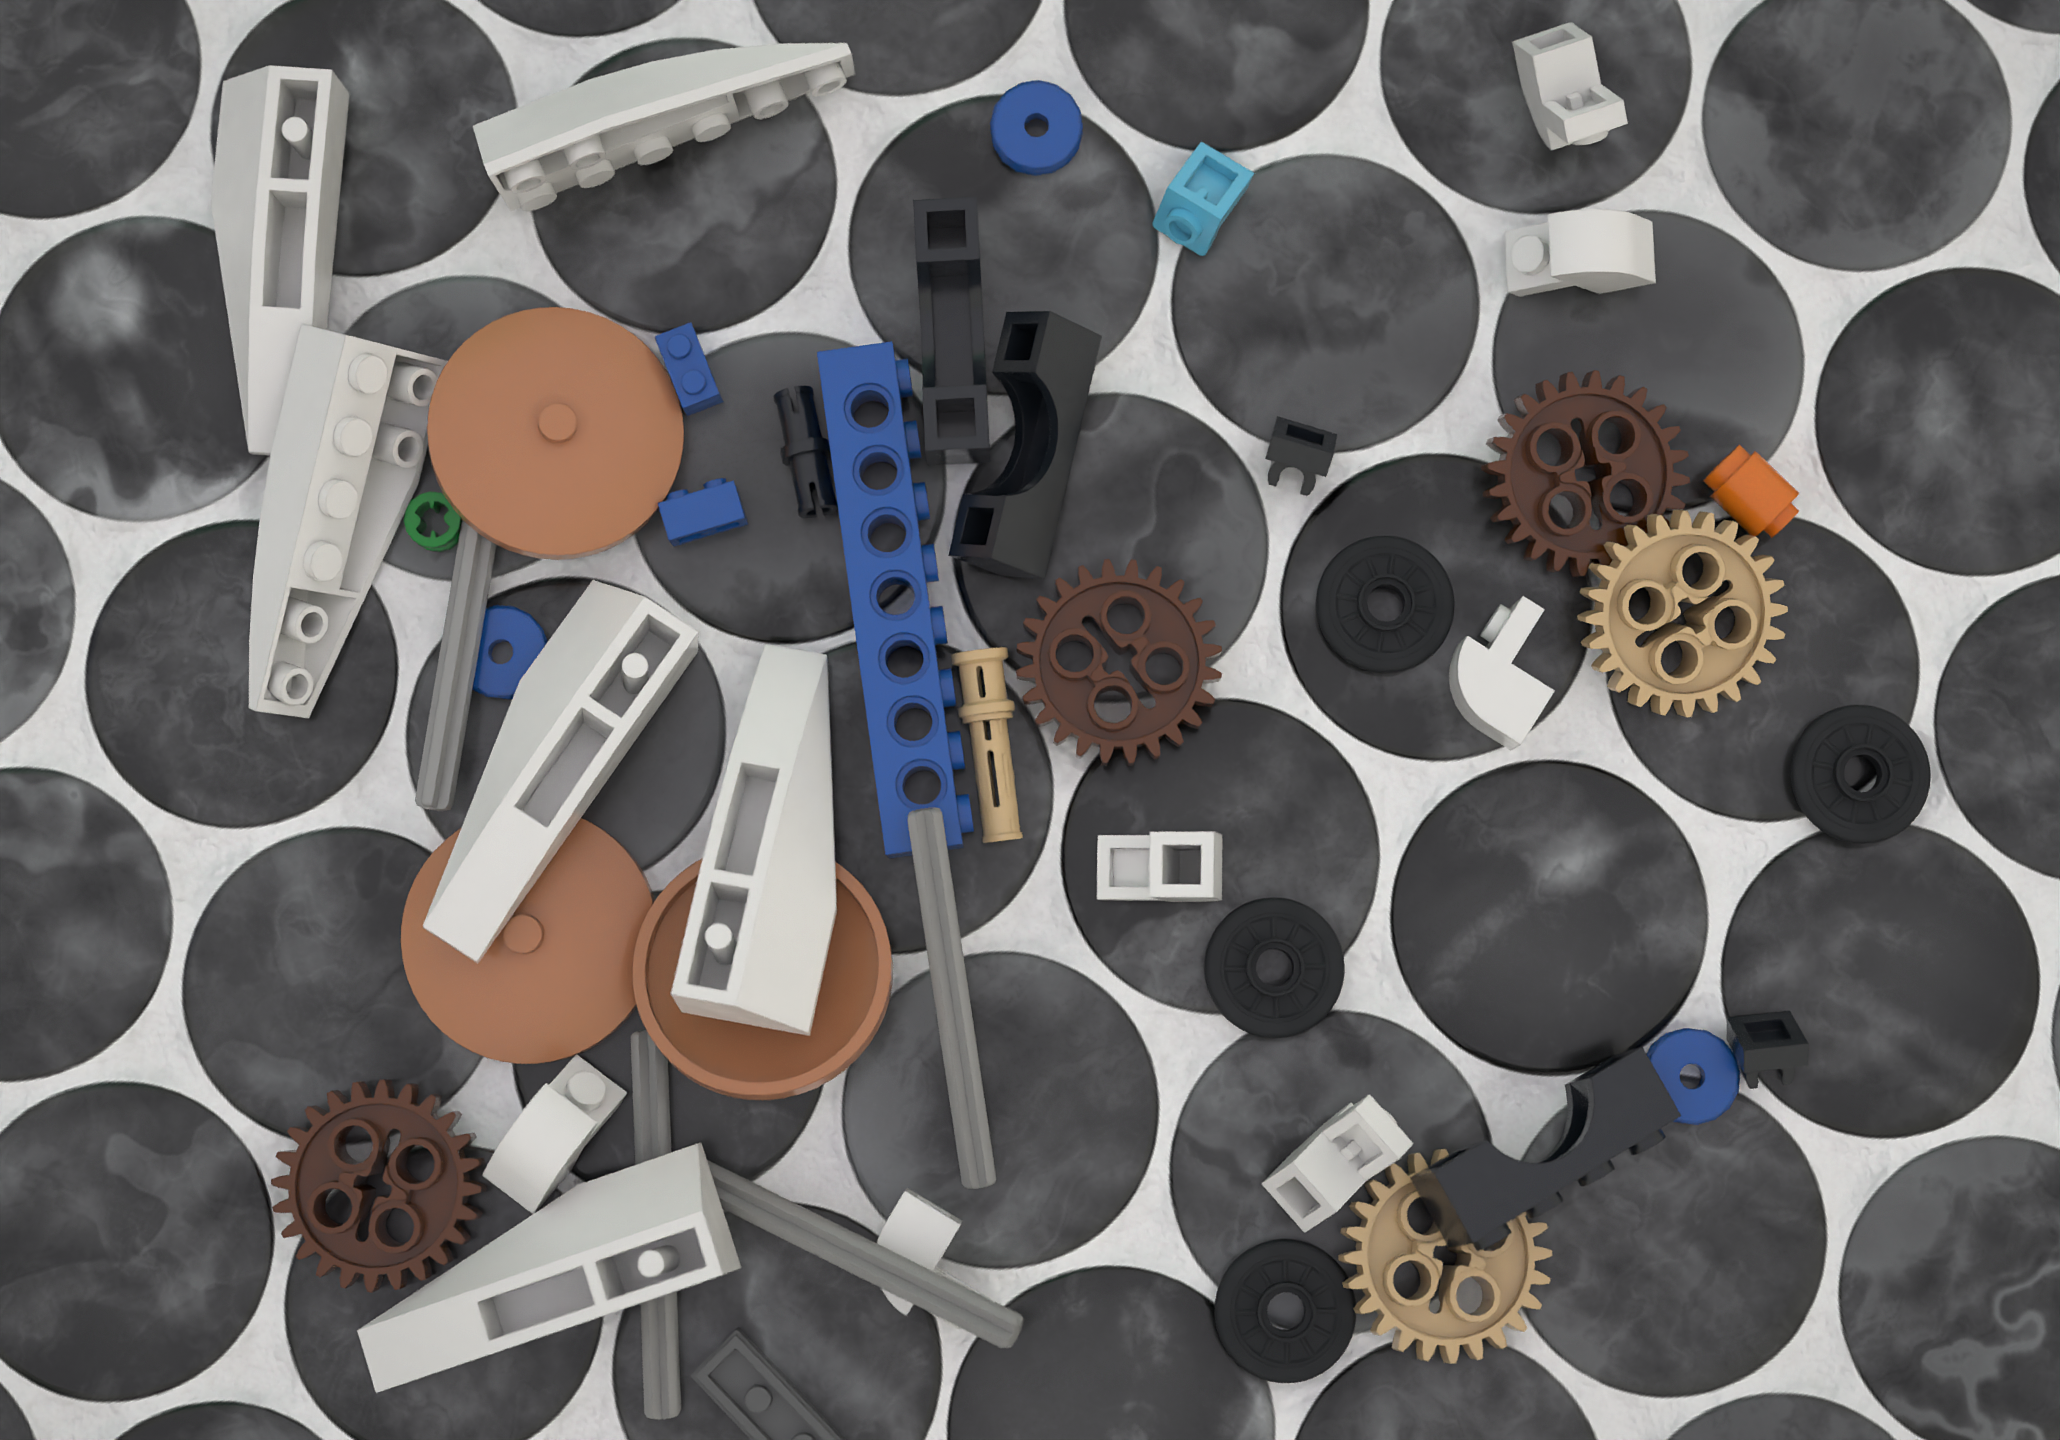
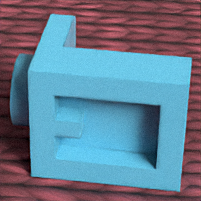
M1201 141L1167 187L1153 220V227L1167 235L1177 244L1187 247L1200 256L1206 255L1213 244L1220 226L1248 189L1254 172Z

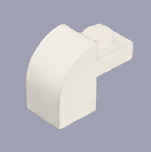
M1569 22L1512 41L1525 99L1535 126L1551 151L1570 144L1587 145L1598 142L1607 137L1608 131L1628 124L1623 99L1601 84L1591 35Z
M1608 209L1564 211L1547 214L1548 222L1504 231L1507 292L1521 297L1570 286H1578L1597 294H1603L1656 283L1653 223L1633 213Z
M1524 596L1515 602L1511 609L1506 608L1502 604L1498 606L1480 635L1489 641L1487 647L1466 636L1457 645L1449 669L1450 690L1460 713L1472 726L1509 750H1513L1522 744L1555 691L1512 664L1513 659L1545 610Z
M1150 832V835H1098L1097 899L1168 902L1222 900V834L1216 832Z
M576 1054L549 1085L545 1083L524 1108L497 1146L482 1176L534 1214L571 1172L583 1148L619 1108L627 1092Z
M1369 1094L1355 1105L1349 1103L1325 1122L1267 1177L1262 1185L1305 1233L1336 1213L1368 1179L1399 1160L1413 1145V1142L1398 1127L1392 1115L1382 1109Z
M907 1187L881 1230L877 1244L990 1299L937 1266L959 1229L962 1220ZM882 1289L892 1305L907 1316L913 1304ZM934 1315L935 1317H937V1318L940 1319L941 1321L947 1323L948 1325H950V1326H952V1327H954V1328H956V1329H959V1328H960V1327H958V1326H956V1325H954V1324H952V1323H950V1322H948V1321H946V1320H944V1319H942V1318H940V1317Z

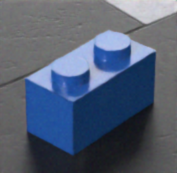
M691 322L654 336L682 408L687 416L723 403Z
M726 478L715 479L705 483L703 490L690 494L687 489L678 490L667 494L666 501L658 503L668 540L673 547L748 525L738 487L734 480L727 482Z

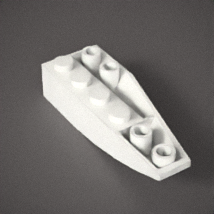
M847 43L770 44L710 50L652 61L592 78L473 125V129L487 174L509 209L513 211L521 208L523 211H533L555 201L557 198L556 193L578 184L582 188L603 184L615 175L614 170L636 161L640 165L661 161L673 152L672 147L694 138L698 142H706L721 137L731 129L730 124L752 115L756 119L774 116L788 107V101L811 92L813 96H823L832 93L845 85L847 82L846 78L855 75L852 54Z
M269 65L223 81L211 207L248 452L256 455H271L301 323L327 330L350 94L333 70Z
M301 323L272 445L260 513L253 572L249 635V709L303 718L310 717L419 484L428 447L427 424L431 397L436 382L448 361Z
M592 580L519 681L424 921L423 928L477 964L480 962L698 653L699 631L645 596Z
M765 644L744 707L715 808L671 995L683 1013L810 1036L837 913L827 654Z
M697 1143L575 1186L358 1329L357 1332L376 1393L740 1269L741 1265L702 1143Z

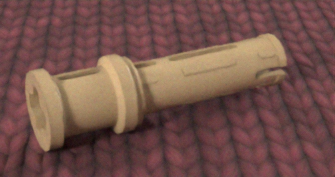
M1006 647L951 654L952 665L959 667L963 705L958 708V717L962 718L963 724H969L975 782L983 829V843L1023 838L1022 832H1020L1015 775L1007 719L1013 718L1012 712L1015 711L1014 701L1007 699L1003 661L1008 658V649ZM981 669H983L985 692H986L985 697H983V689H982V681H981V673H980ZM986 722H990L991 740L988 739ZM992 751H993V754H994V762H995V770H996V778H997V786H998V794H999V802H1000L999 807L997 806V803H996V795H995V787H994V779H993V771H992V763H991V755H990V753H991Z

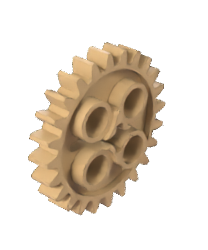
M1673 510L1669 526L1662 515L1650 514L1647 515V534L1638 526L1626 525L1624 532L1629 545L1624 547L1608 541L1604 544L1608 555L1613 560L1609 566L1590 564L1589 569L1601 579L1599 587L1581 588L1580 594L1595 601L1594 610L1578 614L1577 620L1595 625L1596 632L1584 638L1581 644L1583 647L1601 649L1603 651L1592 663L1591 667L1593 670L1601 673L1615 670L1607 684L1610 690L1619 693L1631 686L1628 694V703L1642 707L1651 697V712L1665 716L1672 703H1674L1678 715L1692 717L1695 701L1697 700L1703 710L1714 713L1718 710L1717 693H1720L1728 700L1738 702L1741 700L1737 681L1741 679L1745 682L1759 685L1761 680L1752 667L1756 660L1765 663H1775L1776 658L1764 648L1767 639L1778 640L1785 637L1784 632L1770 626L1771 617L1788 612L1787 606L1770 601V594L1781 589L1784 586V581L1764 578L1763 573L1773 564L1774 558L1768 555L1750 556L1759 541L1756 536L1744 535L1734 541L1738 529V523L1735 521L1723 520L1714 530L1715 519L1713 513L1699 511L1692 524L1688 511ZM1697 553L1703 562V574L1695 584L1689 586L1684 581L1682 568L1685 560L1691 554ZM1724 580L1729 582L1727 591L1719 596L1707 597L1714 593ZM1644 587L1649 592L1651 605L1648 613L1643 618L1635 621L1629 612V600L1637 589ZM1680 601L1695 604L1684 612V618L1687 621L1685 625L1671 622L1681 614L1680 607L1678 606ZM1729 606L1735 616V626L1727 637L1720 639L1715 631V619L1723 608ZM1657 629L1644 641L1642 646L1638 647L1635 640L1645 631ZM1677 641L1683 651L1682 661L1674 671L1666 673L1661 664V655L1667 645Z
M1434 1150L1431 1165L1449 1155L1447 1150ZM1420 1152L1409 1154L1408 1174L1397 1164H1391L1385 1168V1174L1389 1182L1388 1186L1375 1180H1367L1364 1184L1367 1192L1373 1198L1372 1203L1351 1202L1349 1206L1362 1219L1360 1227L1341 1228V1234L1356 1241V1250L1338 1255V1260L1346 1264L1356 1265L1357 1274L1342 1283L1343 1287L1363 1289L1365 1296L1356 1304L1353 1310L1357 1314L1377 1312L1378 1316L1370 1330L1373 1335L1380 1336L1392 1328L1396 1330L1392 1349L1403 1352L1415 1339L1416 1355L1419 1360L1429 1361L1437 1345H1439L1444 1363L1456 1364L1460 1345L1463 1346L1470 1359H1483L1482 1339L1485 1338L1495 1348L1504 1349L1507 1347L1502 1327L1507 1326L1515 1331L1524 1332L1527 1326L1518 1313L1519 1309L1523 1307L1540 1310L1542 1306L1538 1299L1529 1293L1531 1284H1550L1551 1278L1534 1270L1535 1261L1552 1256V1250L1536 1247L1533 1241V1237L1548 1229L1547 1223H1528L1525 1217L1526 1212L1507 1222L1511 1230L1507 1237L1489 1246L1487 1249L1479 1251L1475 1249L1473 1244L1448 1247L1434 1221L1426 1233L1419 1234L1410 1227L1407 1220V1210L1410 1204L1420 1197L1410 1177L1424 1170L1428 1165ZM1447 1245L1449 1251L1457 1253L1455 1265H1444L1443 1267L1442 1261L1433 1258L1435 1246ZM1406 1261L1412 1263L1420 1274L1418 1291L1407 1299L1399 1295L1393 1284V1275L1396 1268ZM1471 1277L1481 1287L1482 1302L1478 1309L1473 1313L1467 1314L1459 1307L1456 1293L1459 1284L1464 1279ZM1440 1281V1307L1436 1313H1432L1429 1309L1430 1299L1434 1296Z

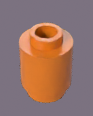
M1740 444L1703 480L1714 491L1710 497L1749 535L1757 536L1764 530L1772 538L1799 512L1791 503L1798 496L1799 492L1760 454L1754 451L1750 455Z

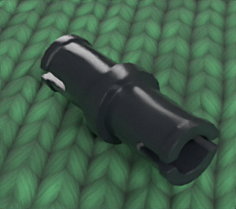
M794 386L799 407L797 413L794 411L793 401L788 388L776 392L773 396L774 403L777 405L785 446L780 449L782 463L790 466L798 504V516L801 518H815L817 513L812 494L814 491H817L823 516L838 510L827 458L831 456L829 440L822 438L813 398V388L811 386Z

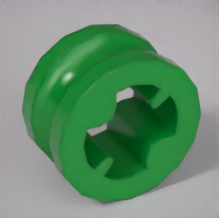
M426 492L418 495L410 502L405 511L404 524L406 532L414 542L433 552L451 550L458 544L462 518L455 512L443 493ZM440 507H446L449 511L443 519L449 525L448 530L441 536L435 531H431V537H425L422 533L426 530L427 524L422 519L423 514L430 508L439 514Z

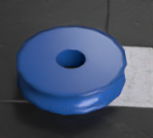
M1041 80L1021 82L1007 90L994 106L990 121L993 147L1001 160L1015 171L1033 176L1051 174L1067 165L1079 150L1083 134L1081 110L1072 95L1057 84ZM1032 119H1040L1047 124L1048 131L1041 137H1033L1026 132V124Z
M494 605L486 608L473 684L474 691L486 697L513 699L519 681L548 642L542 627L529 613L514 606ZM509 642L513 648L512 658L504 664L495 663L492 658L493 648L498 643Z
M1682 1028L1665 1033L1650 1046L1647 1052L1648 1058L1681 1114L1673 1122L1699 1125L1716 1120L1731 1107L1739 1092L1740 1070L1734 1053L1723 1039L1707 1030ZM1688 1064L1695 1065L1701 1074L1699 1084L1691 1089L1685 1087L1680 1080V1072Z

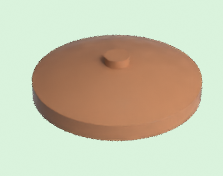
M545 307L523 310L497 319L474 333L454 352L444 366L431 397L427 434L429 455L437 482L452 508L465 523L487 540L506 550L539 559L564 560L591 556L617 546L636 534L652 519L659 510L658 503L666 500V496L674 484L683 451L684 427L680 402L674 385L661 362L640 339L619 324L605 317L572 308Z
M581 818L477 964L423 928L424 921L460 833V828L448 837L423 864L409 891L403 911L401 925L402 959L407 979L421 1008L430 1020L457 1044L476 1054L501 1062L516 1064L554 1062L573 1057L600 1044L616 1032L637 1008L632 979L633 955L641 925L655 902L653 892L641 867L617 839L602 828Z
M702 859L696 861L677 875L659 894L649 909L636 940L632 968L633 991L641 1020L649 1036L663 1056L687 1078L704 1088L733 1098L747 1100L782 1099L805 1093L832 1080L846 1070L870 1044L883 1021L890 1001L893 984L892 949L886 926L872 897L850 872L835 862L837 913L810 1036L683 1013L673 999L671 991Z

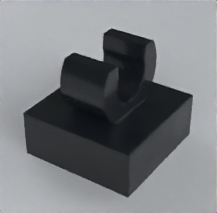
M1277 416L1265 458L1271 460L1268 471V484L1276 487L1281 472L1285 468L1294 467L1299 469L1304 475L1300 494L1308 496L1315 487L1317 475L1327 476L1334 455L1337 434Z
M1791 1011L1727 1018V1041L1739 1063L1740 1072L1750 1089L1758 1088L1759 1071L1776 1070L1782 1084L1790 1085L1795 1076L1794 1067L1808 1066L1809 1043Z

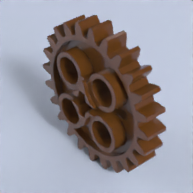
M1598 370L1585 374L1581 388L1573 372L1560 375L1558 383L1559 393L1548 380L1535 384L1538 402L1526 394L1517 396L1514 402L1521 417L1508 413L1499 416L1497 421L1508 435L1507 437H1493L1487 439L1486 442L1488 447L1500 454L1499 461L1481 466V471L1498 476V485L1483 491V497L1501 498L1503 507L1490 517L1492 522L1510 519L1514 525L1508 532L1505 542L1510 544L1526 538L1529 543L1525 550L1524 559L1527 561L1536 560L1544 552H1547L1546 566L1549 572L1560 571L1567 559H1569L1572 577L1585 576L1590 560L1594 564L1609 566L1612 559L1608 555L1604 544L1608 541L1624 547L1629 545L1624 532L1626 525L1638 526L1647 534V515L1659 514L1663 516L1665 511L1684 509L1686 504L1671 495L1672 487L1690 483L1689 477L1673 472V464L1689 456L1688 451L1670 450L1668 444L1681 431L1680 427L1673 426L1661 429L1657 423L1664 415L1667 407L1662 404L1647 410L1643 408L1642 405L1648 391L1645 387L1635 389L1627 396L1623 395L1625 377L1621 375L1611 378L1603 389ZM1573 419L1579 420L1581 424L1579 439L1571 427ZM1604 421L1614 423L1621 433V445L1615 454L1607 452L1598 440V431ZM1543 432L1553 435L1561 446V456L1554 466L1544 463L1537 453V441ZM1594 467L1596 479L1588 482H1577L1575 469ZM1618 482L1626 485L1633 495V506L1626 516L1618 514L1610 502V493ZM1556 494L1564 496L1573 508L1572 520L1564 529L1556 526L1549 516V504ZM1592 509L1599 518L1600 526L1597 530L1591 527L1589 521L1592 516ZM1663 516L1669 526L1670 522Z
M1104 559L1101 577L1093 579L1086 567L1081 565L1078 567L1079 585L1075 588H1072L1060 577L1055 580V587L1060 597L1057 602L1040 595L1036 599L1037 606L1045 615L1043 621L1025 618L1023 622V627L1036 637L1035 642L1017 644V653L1033 659V664L1016 670L1017 679L1035 681L1036 687L1022 696L1024 705L1043 703L1045 708L1035 719L1036 726H1045L1055 721L1059 727L1055 733L1053 743L1058 746L1071 735L1077 738L1076 757L1079 759L1093 745L1099 747L1101 765L1107 766L1111 759L1113 749H1122L1128 766L1134 765L1137 747L1144 746L1148 754L1156 760L1160 757L1159 739L1165 737L1176 747H1180L1183 744L1182 734L1178 728L1180 723L1195 729L1201 726V719L1192 709L1194 704L1203 707H1212L1215 698L1201 687L1203 683L1219 682L1222 677L1220 671L1205 666L1207 660L1213 659L1222 653V646L1204 644L1202 639L1214 630L1216 626L1215 621H1195L1193 616L1199 611L1203 600L1196 598L1183 604L1179 600L1185 583L1182 579L1174 582L1168 589L1159 586L1162 577V568L1156 566L1145 580L1138 578L1137 561L1134 559L1130 560L1124 576H1116L1110 559ZM1125 603L1135 606L1143 617L1142 626L1131 634L1116 632L1110 627L1107 620V614L1112 607ZM1085 617H1091L1096 622L1115 653L1122 655L1129 651L1134 656L1130 662V672L1155 700L1154 708L1148 709L1142 704L1122 672L1117 670L1108 674L1104 670L1108 662V654L1096 638L1083 626L1082 620ZM1069 641L1084 643L1092 653L1093 659L1091 664L1080 672L1065 670L1056 659L1057 650L1062 644ZM1163 653L1173 656L1181 667V676L1177 681L1169 685L1155 683L1146 672L1145 664L1150 657ZM1107 691L1122 693L1130 703L1131 712L1127 718L1118 723L1103 721L1097 715L1094 708L1095 700L1100 694Z
M381 1079L377 1084L375 1095L372 1097L365 1081L354 1082L351 1088V1102L339 1090L330 1091L327 1093L330 1112L327 1113L316 1105L308 1106L305 1109V1113L312 1127L308 1129L294 1126L289 1127L287 1131L291 1138L299 1144L297 1150L280 1151L276 1154L277 1159L291 1167L289 1175L271 1179V1185L287 1189L289 1195L288 1199L272 1207L273 1212L292 1213L294 1221L281 1232L283 1238L302 1234L306 1241L299 1248L296 1258L301 1260L318 1253L321 1256V1260L317 1267V1276H326L335 1270L336 1267H340V1287L342 1288L353 1286L360 1274H364L367 1292H375L380 1289L384 1274H387L394 1290H399L407 1286V1268H410L420 1281L430 1278L432 1272L428 1258L431 1257L444 1266L450 1264L454 1258L446 1244L447 1241L462 1245L468 1243L471 1237L459 1225L461 1220H475L482 1216V1212L467 1202L469 1195L487 1191V1185L472 1181L469 1176V1171L485 1164V1159L466 1157L463 1150L477 1136L475 1133L455 1135L453 1128L462 1116L460 1111H453L442 1117L437 1115L441 1104V1095L432 1094L421 1104H418V1084L407 1083L399 1096L395 1097L392 1079ZM355 1126H360L367 1130L373 1142L372 1151L363 1162L353 1159L348 1154L345 1145L347 1135ZM393 1129H398L401 1133V1138L398 1146L395 1147L390 1156L388 1165H386L390 1146L389 1137ZM416 1145L427 1148L433 1155L435 1162L434 1170L426 1181L415 1179L407 1169V1156ZM385 1168L383 1182L392 1185L391 1193L379 1196L374 1201L376 1188L367 1184L368 1177L382 1173ZM334 1189L345 1192L351 1200V1215L344 1224L334 1222L326 1212V1199ZM371 1205H373L369 1222V1236L366 1241H362L358 1237L361 1223L364 1222ZM395 1208H401L408 1212L414 1223L413 1234L406 1243H399L393 1240L386 1228L387 1217Z

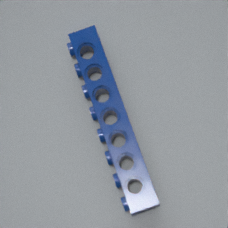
M892 341L817 352L885 854L888 858L913 855L907 821L908 814L917 809L930 807L939 808L942 811L947 849L964 848L962 833L974 832L969 794H956L953 770L965 769L960 731L948 732L944 707L957 705L951 668L939 670L936 645L946 644L948 641L943 606L930 607L927 583L939 581L934 543L921 544L918 521L930 519L925 482L913 483L910 459L922 458L917 420L904 422L901 398L913 396L908 359L896 360ZM877 401L884 404L889 410L885 421L872 428L859 425L854 420L857 408L865 402ZM876 462L891 464L897 470L895 481L889 487L881 490L867 487L862 482L864 471L871 464ZM885 523L897 524L906 532L904 543L892 552H882L871 545V536L874 530ZM897 584L907 586L915 594L913 605L908 611L899 615H892L880 608L879 599L886 588ZM903 646L916 648L922 653L924 658L921 669L915 675L907 678L897 677L888 670L890 655L897 648ZM912 708L922 709L932 718L930 732L924 738L917 741L903 739L896 731L899 716L904 711ZM918 771H930L937 775L941 781L939 795L928 804L911 802L905 795V784L908 778Z

